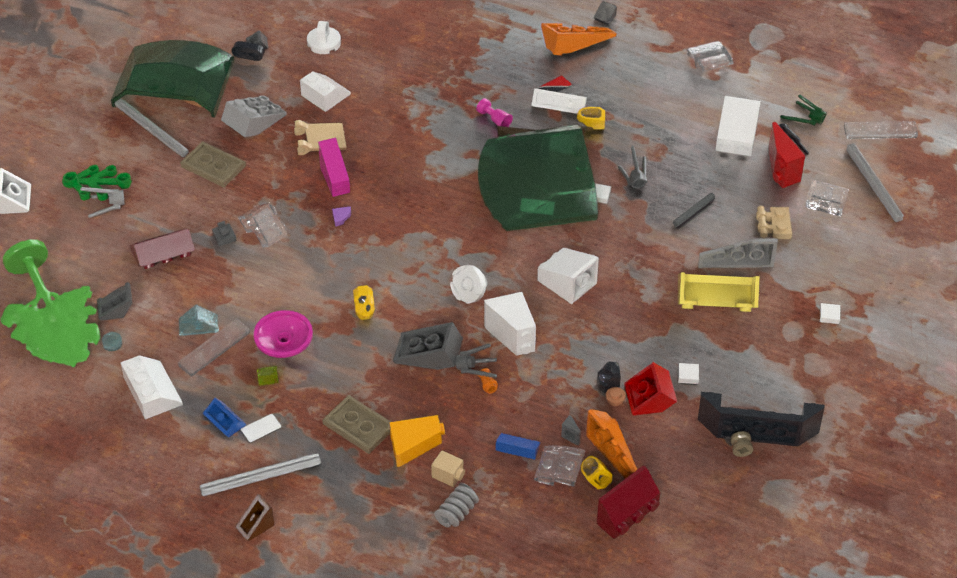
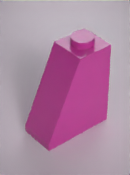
M336 137L319 141L320 168L332 196L350 193L349 177Z

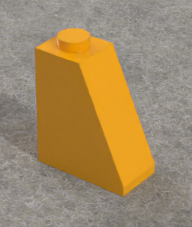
M438 415L389 422L396 466L400 467L442 443L441 435H445L444 424L439 423Z

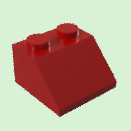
M654 362L624 383L633 415L663 412L677 402L669 371Z

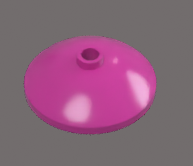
M289 310L275 311L267 314L259 320L254 328V341L258 349L266 355L276 358L292 357L301 353L309 346L313 337L310 321L302 314Z

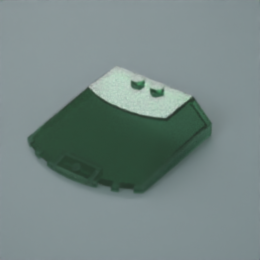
M164 40L135 46L114 90L111 105L116 108L115 102L127 94L197 102L211 113V117L215 118L235 60L234 56L215 46L186 40Z
M570 125L491 138L486 141L479 158L478 185L485 206L490 210L494 220L497 219L502 224L501 227L503 229L513 231L598 219L596 185L581 127Z

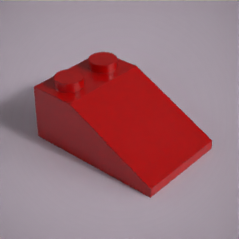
M773 122L768 147L772 176L776 183L785 188L801 182L805 155L776 122Z

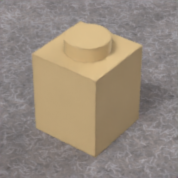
M444 451L440 452L431 465L432 478L454 487L457 481H461L465 474L463 460Z

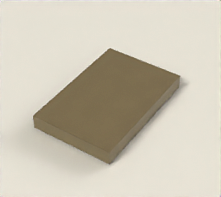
M203 141L180 162L182 168L223 188L246 167L245 161Z
M350 395L322 420L323 425L368 454L390 434L389 422L391 421Z

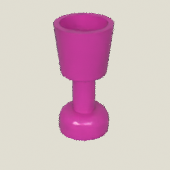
M484 98L477 104V112L491 115V120L497 126L509 127L511 125L513 116L501 109L494 110L488 99Z

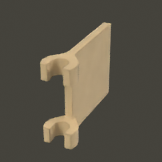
M301 120L295 121V135L306 133L307 141L298 140V155H305L310 151H319V141L335 137L339 149L346 150L342 123L307 124Z

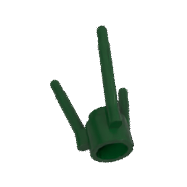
M799 94L798 97L809 106L800 101H796V104L810 111L809 118L811 120L785 115L780 116L782 119L815 126L816 123L821 125L824 122L827 112Z

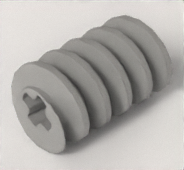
M460 483L454 492L440 505L439 509L435 511V517L445 527L449 528L451 525L457 527L459 526V521L464 520V515L469 514V509H473L474 504L479 502V498L470 486Z

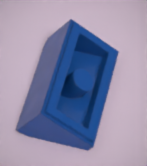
M214 398L203 412L227 437L232 436L246 425L240 417L217 398Z
M503 433L500 434L496 441V451L534 460L540 446L538 441Z

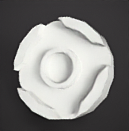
M319 21L317 28L310 31L307 35V46L314 53L329 54V51L333 49L336 51L341 45L339 32L334 28H330L327 21Z
M473 265L458 267L452 274L454 275L453 282L450 283L452 293L456 299L462 300L467 304L479 301L486 290V277L480 269Z

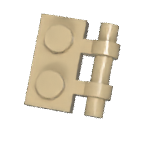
M764 206L757 207L756 219L759 221L757 228L762 238L767 237L768 234H772V238L776 239L792 238L789 207H770L769 212L765 211Z

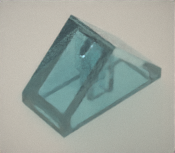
M197 304L179 318L180 336L219 332L218 315Z

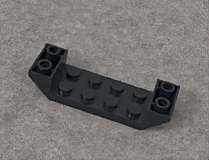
M701 392L698 421L716 438L731 439L733 434L744 431L751 435V442L799 447L820 431L825 408L824 404L804 402L802 415H796L793 413L721 407L722 394Z

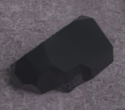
M608 361L597 374L598 388L606 393L612 387H620L621 373L618 362Z

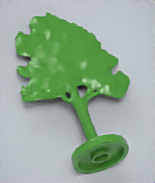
M29 239L21 241L5 252L2 263L10 273L24 274L29 272L36 288V297L26 305L9 304L3 312L1 323L8 328L13 324H17V327L11 333V338L20 341L22 344L26 343V349L33 356L47 360L50 363L56 362L75 367L76 363L87 360L90 351L87 349L88 343L97 345L101 337L96 323L86 324L88 316L97 312V309L93 306L85 307L87 298H91L92 291H90L89 286H82L80 289L64 292L62 295L48 291L37 269L48 257L46 245L40 240ZM43 298L46 307L39 309L37 304Z

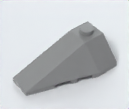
M753 238L699 253L698 268L774 267L778 239Z

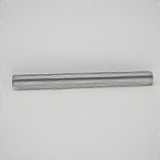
M121 98L117 99L115 102L116 107L178 155L186 157L189 153L187 148Z
M854 143L847 145L846 151L895 222L902 221L903 213Z
M313 453L201 484L200 491L202 496H207L321 464V459L318 453Z

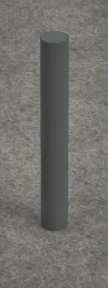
M709 193L673 221L674 226L678 227L714 200L715 195Z

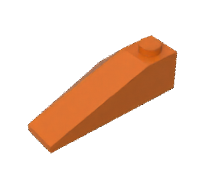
M562 23L541 24L546 48L552 51L554 55L559 56L563 55V53H572L616 37L617 34L611 29L604 27L588 26L586 29L578 25H572L569 28L562 26Z
M593 409L588 410L586 436L626 479L637 468L616 419L611 418L607 412Z

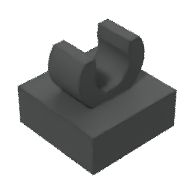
M225 221L217 223L218 227L212 229V234L218 246L236 241V235L231 225H225Z

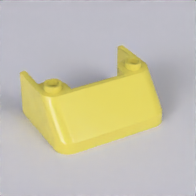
M681 272L678 274V304L682 305L684 309H693V305L738 307L740 311L751 312V308H758L760 276L693 275Z

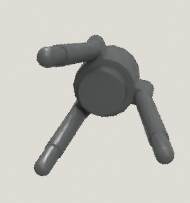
M632 145L631 151L635 169L631 171L629 177L621 165L618 168L629 186L641 188L648 182L646 178V157H643L641 171L638 166L635 148Z
M488 343L468 351H460V355H457L455 360L456 368L461 370V373L497 378L496 374L472 369L476 363L497 361V358L475 359L474 356L470 355L491 347V344Z

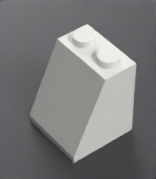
M725 96L716 151L751 156L761 101Z
M562 248L559 252H555L549 260L540 264L538 267V281L570 304H573L597 284L599 258L583 252Z
M518 292L484 300L485 328L516 356L535 352L536 325L523 293Z

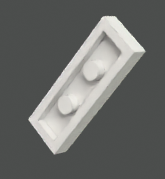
M534 88L531 106L577 114L580 109L585 108L587 97Z

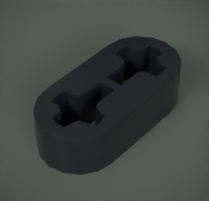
M237 41L234 43L231 52L237 58L260 61L264 56L265 49L259 44Z

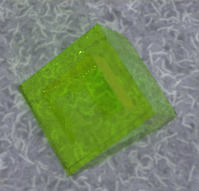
M277 366L257 368L259 385L279 383Z

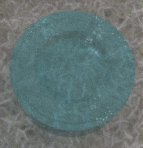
M116 332L105 334L102 338L104 349L107 351L120 349L122 346L121 335Z

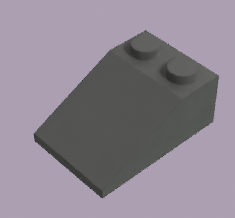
M453 322L402 332L393 361L396 364L436 370L455 367L456 356L459 354L463 337Z

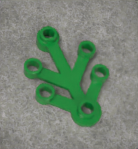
M91 165L88 169L78 174L76 172H67L63 175L62 179L63 186L74 188L79 193L80 199L84 201L90 199L91 194L88 191H81V187H83L81 184L88 185L90 188L103 189L99 185H118L121 189H127L132 183L130 174L124 172L117 175V169L114 165H109L102 171H99L97 165ZM105 176H108V177H114V176H116V178H103V177H105ZM96 192L100 201L107 200L109 197L108 193Z

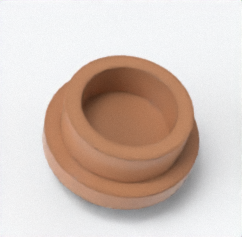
M612 387L607 390L606 400L610 405L619 406L625 401L626 393L623 389Z

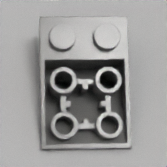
M261 95L254 98L248 97L247 99L227 101L221 121L242 136L249 137L260 134L286 116L287 112L281 109V106L271 102L268 97Z

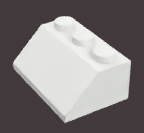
M139 355L121 362L123 377L145 419L183 405L161 361Z

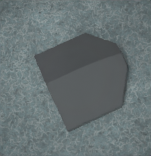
M126 282L124 286L114 290L104 298L100 297L97 299L98 317L101 321L124 318L132 304L130 283Z

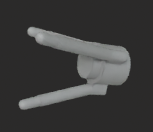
M81 187V191L108 193L109 203L113 204V206L89 214V218L114 209H120V205H125L123 190ZM91 195L92 199L98 198L97 195Z

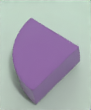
M351 206L332 209L335 227L344 224V221L350 218Z

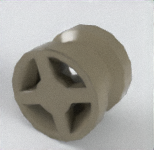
M741 431L731 436L730 440L733 445L734 455L744 457L753 452V445L750 443L751 435L748 432Z

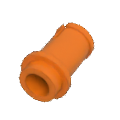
M484 368V369H481V370H480V371H483V372H489V373H491L490 369H488V368ZM478 375L483 383L482 388L485 392L491 394L497 390L498 383L492 377Z

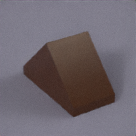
M257 494L236 525L238 531L247 541L254 539L275 525L272 507L260 494Z

